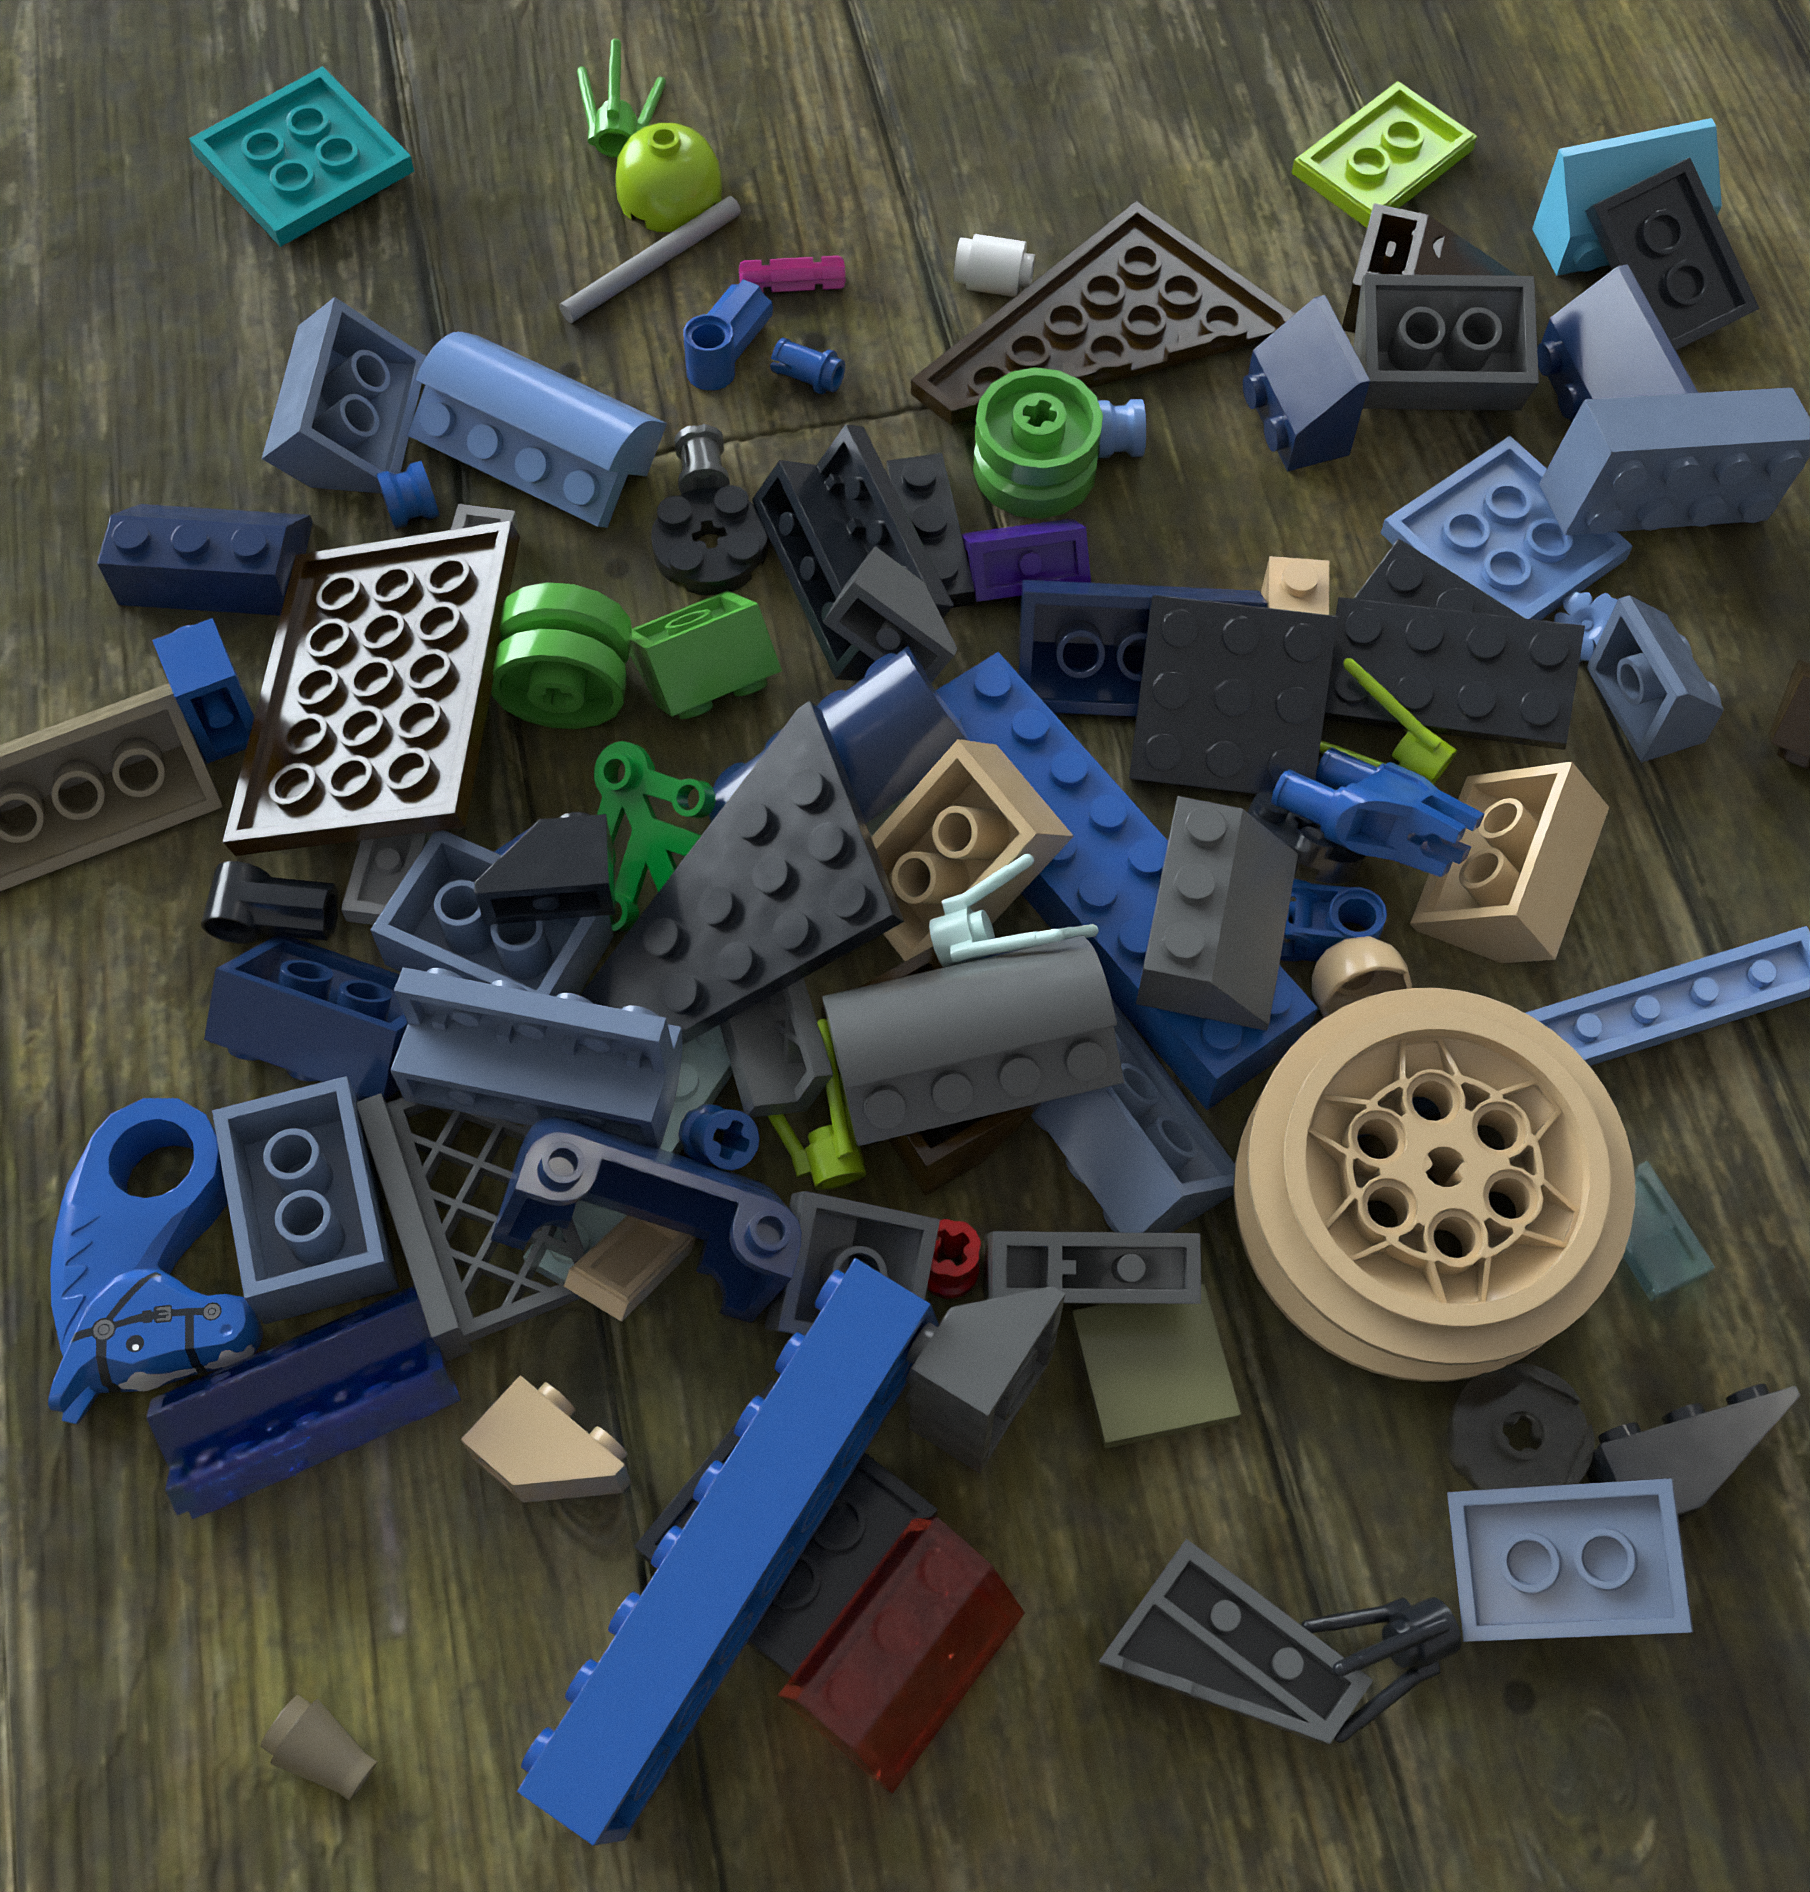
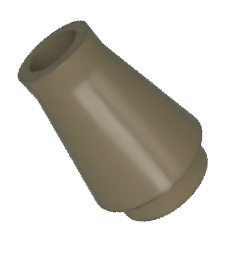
M296 1695L286 1705L260 1744L261 1748L273 1756L270 1762L271 1765L335 1791L348 1801H351L359 1792L378 1761L364 1752L319 1699H316L311 1704L300 1695Z

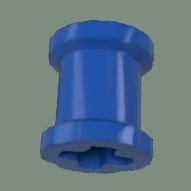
M703 1104L697 1109L687 1112L680 1123L679 1140L683 1144L685 1154L693 1160L712 1164L720 1169L735 1170L749 1163L757 1152L759 1144L758 1128L752 1118L742 1111ZM716 1129L724 1133L721 1144L713 1141Z

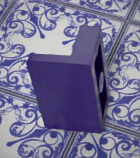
M1074 519L961 534L964 547L968 551L970 573L975 590L974 599L976 602L1021 596L1023 580L1091 583L1086 527Z

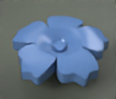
M1573 591L1562 600L1568 614L1557 613L1554 622L1585 625L1580 662H1589L1595 650V644L1597 645L1618 600L1612 598L1608 593H1604L1593 601V597L1589 592L1579 593Z

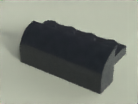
M845 424L817 465L779 460L752 498L755 509L836 680L861 681L865 678L868 668L875 662L871 657L822 623L844 586L874 547L880 549L925 583L942 619L954 606L864 427Z

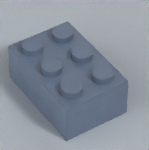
M444 830L434 831L370 929L384 964L401 972L403 967L425 972L431 968H442L458 974L463 979L488 984L504 980L516 983L529 992L555 997L561 993L580 994L614 937L609 915L485 925L474 894V882L502 855Z
M347 1076L212 1110L244 1299L264 1325L399 1289L373 1155L356 1106V1102H359V1099Z

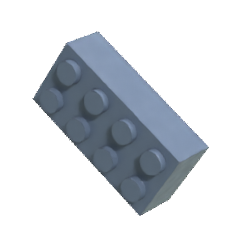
M1793 388L1585 399L1539 485L1564 535L1604 534L1616 531L1656 530L1659 528L1685 526L1703 527L1712 524L1766 521L1776 510L1777 505L1810 458V417Z

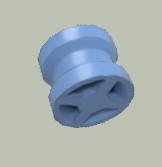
M1130 399L1126 405L1113 406L1108 400H1099L1103 420L1098 458H1110L1114 452H1127L1131 457H1143L1146 447L1144 401L1142 399Z

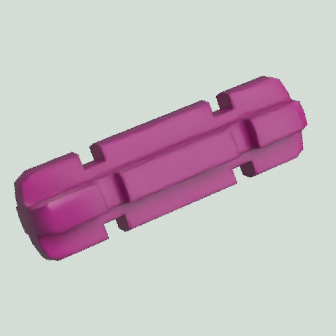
M839 255L821 256V262H813V257L769 259L770 265H762L761 260H744L739 265V281L741 282L744 279L759 285L762 292L763 288L771 287L772 293L815 291V285L822 284L823 290L842 289L846 281L845 263L843 257Z

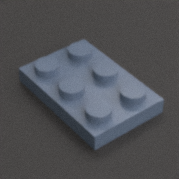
M1673 1479L1447 1492L1464 1642L1693 1632Z

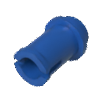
M783 337L777 342L771 356L772 360L780 362H772L770 364L773 373L783 374L811 384L816 393L835 392L842 383L845 373V361L839 359L837 352L828 349L822 353L791 342V340Z

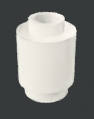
M974 234L973 239L960 238L955 258L954 282L966 284V290L1016 297L1020 293L1021 287L1027 288L1032 284L1035 254L1026 253V241Z

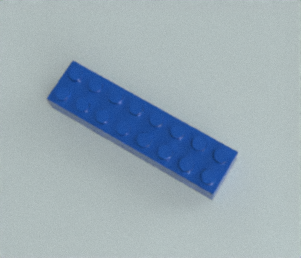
M999 652L937 689L936 692L960 722L969 741L996 744L1074 836L1021 894L1051 929L1094 924L1098 927V934L1086 939L1091 943L1099 958L1111 998L1206 1110L1210 1109L1284 1057L1298 1039L1311 1028L1318 1007L1280 965L1267 1031L1136 1004L1168 840Z
M856 1258L846 1273L837 1269L822 1287L815 1302V1308L821 1312L806 1336L799 1332L795 1333L785 1345L775 1365V1371L781 1374L766 1399L757 1395L745 1408L734 1429V1434L740 1437V1440L725 1464L715 1460L703 1474L693 1493V1499L699 1502V1505L683 1529L675 1525L661 1540L651 1559V1565L657 1568L652 1579L641 1596L633 1591L622 1602L608 1627V1631L615 1635L607 1650L598 1663L593 1659H589L581 1667L565 1694V1699L572 1704L555 1731L547 1727L538 1735L522 1761L521 1768L528 1772L516 1792L593 1846L624 1841L748 1642V1638L761 1621L907 1385L906 1377L913 1364L908 1362L906 1358L916 1337L928 1322L937 1327L939 1326L930 1303Z

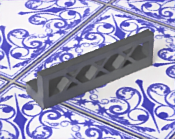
M804 978L719 1025L744 1113L751 1118L808 1111L833 1076Z

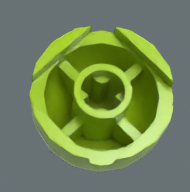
M657 123L643 127L630 136L618 155L615 183L618 202L623 213L632 220V213L635 217L645 220L647 229L656 232H673L711 208L714 203L717 204L721 201L722 178L718 159L710 143L691 127L679 123Z

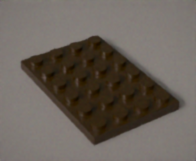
M511 521L295 556L223 838V843L234 856L466 827L494 679L493 669L496 649L501 642L502 636L499 629L502 606L506 597L510 594L520 535Z

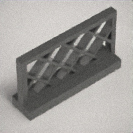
M381 1093L356 1102L431 1337L446 1361L472 1352L473 1349L470 1342L582 1298L564 1287L565 1282L550 1288L531 1280L547 1249L571 1258L574 1264L585 1255L573 1218L567 1229L561 1228L566 1242L553 1238L558 1228L554 1225L545 1226L541 1232L537 1231L531 1236L528 1242L534 1245L517 1275L489 1264L499 1244L490 1240L498 1216L469 1205L484 1175L509 1184L512 1172L491 1163L506 1135L524 1141L533 1125L523 1124L524 1127L513 1124V1122L404 1101L403 1097L386 1103ZM433 1108L451 1114L436 1142L413 1134L408 1118ZM465 1120L493 1130L478 1159L450 1148ZM419 1150L429 1154L424 1165ZM442 1160L471 1170L456 1199L431 1189L430 1182ZM438 1207L449 1211L443 1222ZM462 1216L491 1227L475 1258L451 1249L449 1243ZM457 1265L469 1269L463 1281ZM482 1275L512 1286L500 1308L474 1317L469 1298ZM525 1292L533 1294L531 1296L521 1299Z

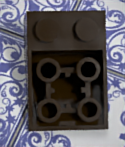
M1374 203L1342 328L1344 331L1355 333L1361 282L1364 274L1518 275L1431 216Z

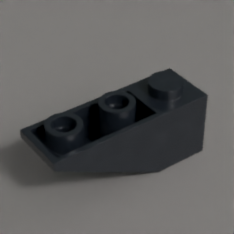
M1758 1384L1726 1398L1728 1406L1706 1412L1702 1403L1687 1405L1662 1417L1664 1425L1646 1431H1641L1637 1422L1624 1424L1600 1434L1597 1437L1600 1445L1582 1464L1590 1483L1673 1479L1680 1524L1710 1499L1799 1398L1800 1394L1796 1386L1770 1393L1766 1384Z

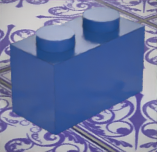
M213 618L195 625L180 627L173 633L152 640L174 697L206 762L210 763L245 750L255 715Z

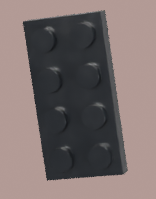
M1338 597L1335 616H1338L1324 719L1407 730L1343 667L1345 659L1352 658L1432 733L1561 750L1566 749L1585 625Z

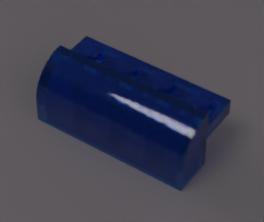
M414 1285L151 1399L146 1418L169 1467L165 1491L177 1516L189 1511L193 1520L269 1485L288 1479L341 1453L360 1447L413 1421L425 1418L440 1409L461 1401V1397L449 1364L439 1346L435 1344L431 1337Z

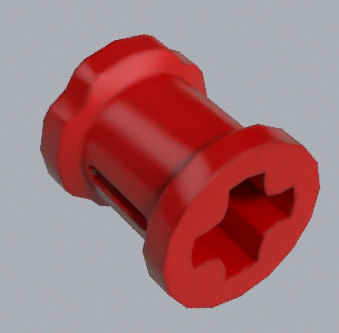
M942 1219L939 1222L927 1290L935 1296L944 1299L958 1298L967 1294L976 1284L979 1276L981 1240L976 1230L968 1223L950 1219ZM944 1252L950 1259L961 1255L962 1264L956 1266L950 1259L938 1263V1254Z

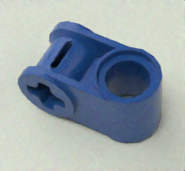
M1299 879L1293 880L1291 898L1294 897L1296 901H1290L1284 939H1290V942L1287 943L1283 939L1280 960L1317 962L1326 949L1344 939L1371 936L1380 940L1387 912L1384 902L1373 891L1362 887L1350 888L1313 884ZM1288 917L1292 918V924L1288 922ZM1353 922L1364 927L1366 931L1354 932L1348 930L1342 924Z

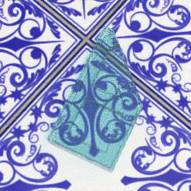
M1646 1161L1639 1164L1634 1171L1635 1208L1632 1228L1623 1257L1650 1301H1653L1707 1276L1715 1266L1649 1162Z

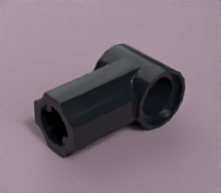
M238 861L223 862L215 869L201 927L214 938L236 944L255 942L259 938V934L327 941L329 935L334 934L338 919V891L334 883L271 877L268 872L260 867Z

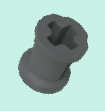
M707 424L687 426L680 430L674 438L676 455L681 459L682 472L678 478L680 493L683 494L701 488H722L730 485L729 474L722 467L721 455L724 452L722 432L716 427Z

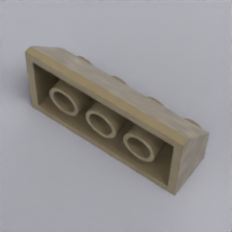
M169 683L0 745V891L223 807L205 758L174 697Z

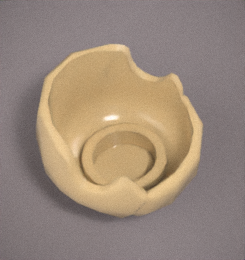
M1371 936L1344 939L1326 949L1316 962L1312 975V995L1324 1018L1340 1008L1363 998L1388 991L1412 988L1407 964L1400 953L1391 944Z

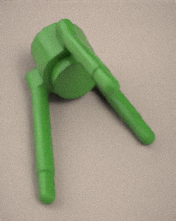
M614 38L611 40L608 100L602 104L598 111L587 69L584 66H580L577 69L589 127L588 144L595 146L603 155L618 158L630 136L649 125L662 96L666 80L664 77L656 79L637 121V116L631 105L620 99L621 41Z

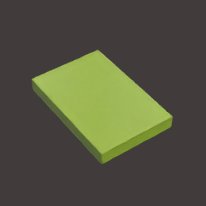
M1397 81L1294 159L1292 174L1368 228L1374 203L1400 208L1473 151L1477 136Z

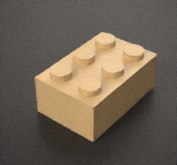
M957 739L871 837L904 920L903 923L883 934L904 961L933 947L929 923L930 920L945 915L942 900L966 892L1024 854L1032 855L1034 862L1030 867L970 906L973 912L984 910L991 924H993L1074 837L996 744Z

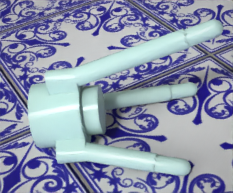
M1024 854L966 892L942 900L945 915L932 919L929 923L933 947L944 968L975 961L988 955L1037 947L1082 935L1085 938L1094 937L1098 934L1099 929L1096 925L1089 924L995 938L987 913L984 910L973 912L970 906L1030 867L1034 862V858L1030 854Z

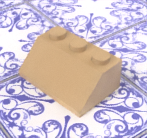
M1573 762L1467 776L1458 800L1485 815L1481 825L1474 831L1466 828L1463 838L1459 841L1471 846L1467 859L1460 864L1453 862L1449 872L1443 877L1429 873L1410 925L1417 932L1499 963L1555 960L1609 806Z

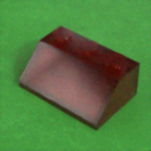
M937 1516L915 1518L777 1696L887 1792L893 1794L1024 1616L1025 1612L995 1568Z

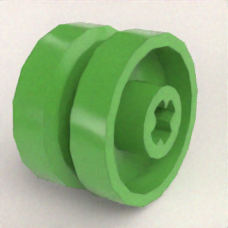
M1035 367L1010 372L988 387L978 403L973 472L979 490L994 506L1015 516L1042 519L1064 514L1084 501L1095 483L1103 413L1096 395L1081 380L1062 371Z
M542 583L526 586L507 596L502 606L499 627L502 636L495 655L494 679L491 689L492 697L504 710L524 721L550 728L579 729L597 726L614 718L624 704L627 681L625 664L630 656L632 640L631 618L620 604L598 591L575 584Z

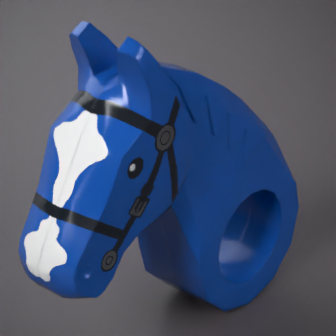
M143 1098L110 1114L91 1137L67 1183L53 1239L50 1269L51 1307L63 1359L53 1379L48 1406L51 1410L63 1412L62 1421L78 1425L100 1393L149 1391L190 1376L232 1367L250 1360L261 1345L263 1330L260 1318L244 1297L229 1294L206 1296L189 1289L178 1279L170 1275L181 1256L214 1223L228 1204L216 1131L206 1114L178 1098ZM173 1145L194 1150V1160L189 1174L176 1188L163 1195L149 1198L128 1195L127 1183L132 1169L145 1155L158 1148Z

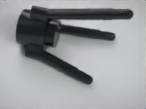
M1401 1597L1383 1606L1329 1614L1323 1617L1306 1619L1302 1622L1301 1626L1312 1634L1387 1622V1625L1382 1629L1383 1641L1355 1652L1333 1665V1673L1338 1677L1362 1670L1389 1657L1399 1667L1405 1668L1408 1666L1409 1668L1345 1721L1334 1737L1336 1742H1345L1417 1684L1440 1674L1439 1661L1460 1650L1461 1635L1458 1624L1450 1609L1436 1597H1430L1411 1605L1404 1597Z

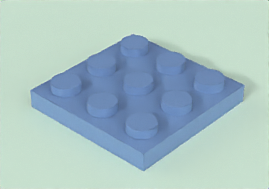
M1508 436L1384 520L1380 533L1392 545L1395 544L1398 538L1524 618L1542 620L1563 605V598L1569 596L1573 591L1580 593L1623 563L1632 549V545L1617 531L1604 534L1564 535L1539 485L1547 468L1511 436Z

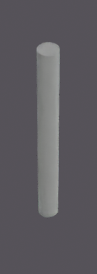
M732 196L726 197L559 304L562 315L569 323L575 322L740 216L741 209L738 202Z

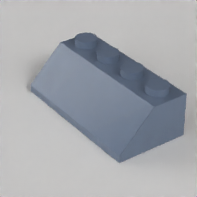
M1111 998L1117 1025L1113 1027L1124 1083L1042 1102L1041 1106L1031 1114V1117L1038 1126L1049 1132L1066 1156L1068 1169L1076 1179L1086 1184L1103 1208L1105 1221L1115 1233H1172L1234 1195L1235 1163Z

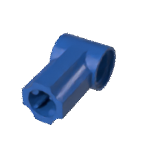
M744 279L737 285L731 284L708 314L693 317L686 323L683 329L686 374L690 383L695 387L707 391L719 390L733 381L736 375V360L773 314L772 301L764 295L759 285Z

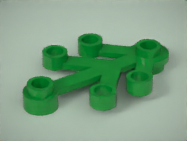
M620 741L607 746L601 752L594 768L595 784L602 795L597 815L606 814L612 845L616 839L624 813H626L632 827L631 836L615 884V905L617 903L621 905L622 917L618 923H615L612 915H609L613 932H627L638 920L639 908L637 902L648 868L659 892L677 868L671 852L686 856L701 837V834L657 819L647 795L672 802V806L678 814L696 819L708 816L716 802L714 789L709 783L691 778L680 780L657 772L648 753L641 746ZM623 763L625 766V776L618 782V771ZM696 788L699 792V802L695 808L691 809L688 804V796ZM613 848V863L615 865L616 853Z

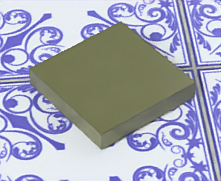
M1205 1284L1201 1285V1304H1102L1072 1310L1071 1322L1103 1449L1238 1422L1241 1413Z

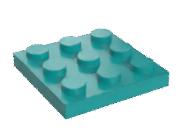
M323 66L189 138L194 155L280 247L414 172L411 155Z

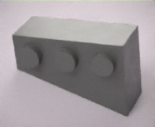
M1188 1539L1181 1545L1099 1660L1101 1666L1323 1745L1332 1742L1373 1682V1679L1361 1670L1343 1677L1336 1676L1333 1673V1665L1337 1661L1344 1659V1657Z

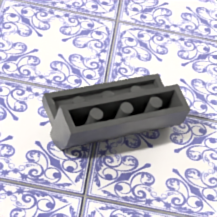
M1084 935L822 996L836 1061L841 1073L858 1146L1124 1083L1113 1027L1117 1025L1109 988L1096 951Z

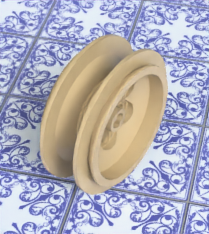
M1410 988L1369 996L1340 1008L1305 1032L1276 1066L1256 1102L1242 1133L1235 1161L1233 1189L1239 1234L1248 1260L1258 1280L1275 1305L1305 1336L1338 1358L1372 1373L1418 1382H1449L1470 1379L1495 1372L1519 1361L1538 1349L1546 1341L1567 1329L1599 1298L1615 1274L1626 1249L1635 1208V1175L1632 1153L1625 1128L1606 1088L1585 1060L1553 1030L1532 1016L1486 996L1443 988ZM1425 1097L1433 1101L1440 1111L1441 1120L1431 1121L1421 1117L1413 1107L1412 1098ZM1487 1125L1496 1129L1504 1140L1505 1150H1494L1487 1147L1478 1135L1477 1126ZM1360 1134H1370L1382 1140L1386 1146L1387 1158L1375 1159L1363 1153L1358 1145L1357 1136ZM1427 1174L1434 1177L1438 1181L1440 1186L1434 1184L1428 1178ZM1495 1191L1509 1197L1515 1205L1516 1218L1508 1219L1497 1214L1490 1205L1489 1192ZM1369 1201H1382L1391 1206L1397 1215V1227L1385 1228L1378 1225L1370 1217L1367 1203ZM1435 1230H1446L1459 1239L1462 1246L1461 1258H1451L1440 1252L1434 1242Z

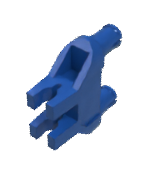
M1333 747L1328 749L1321 758L1315 780L1288 769V771H1285L1280 776L1271 798L1273 805L1321 825V833L1324 834L1325 839L1359 854L1394 860L1438 877H1443L1447 874L1453 862L1460 864L1467 859L1471 846L1459 841L1463 838L1466 828L1471 831L1477 829L1485 815L1479 810L1440 791L1429 780L1416 772L1392 762L1382 763L1379 767H1376Z

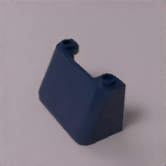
M553 1116L541 1119L527 1133L520 1147L490 1239L524 1250L531 1236L542 1227L554 1225L567 1229L576 1203L579 1200L689 1234L704 1240L696 1272L706 1275L711 1274L718 1282L723 1295L719 1313L752 1323L793 1278L801 1247L802 1231L798 1219L771 1187L760 1181L569 1118Z

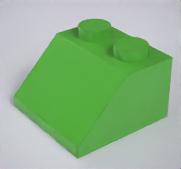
M728 590L632 628L630 656L657 707L670 716L678 714L680 719L692 718L713 708L711 700L733 692L734 696H744L761 690L768 684L767 677L782 671L758 603Z

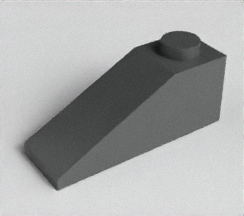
M992 1231L984 1234V1300L1054 1286L1066 1293L1063 1304H1201L1200 1233Z

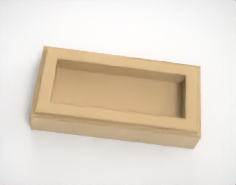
M627 1215L569 1269L564 1287L622 1322L692 1252L696 1237Z

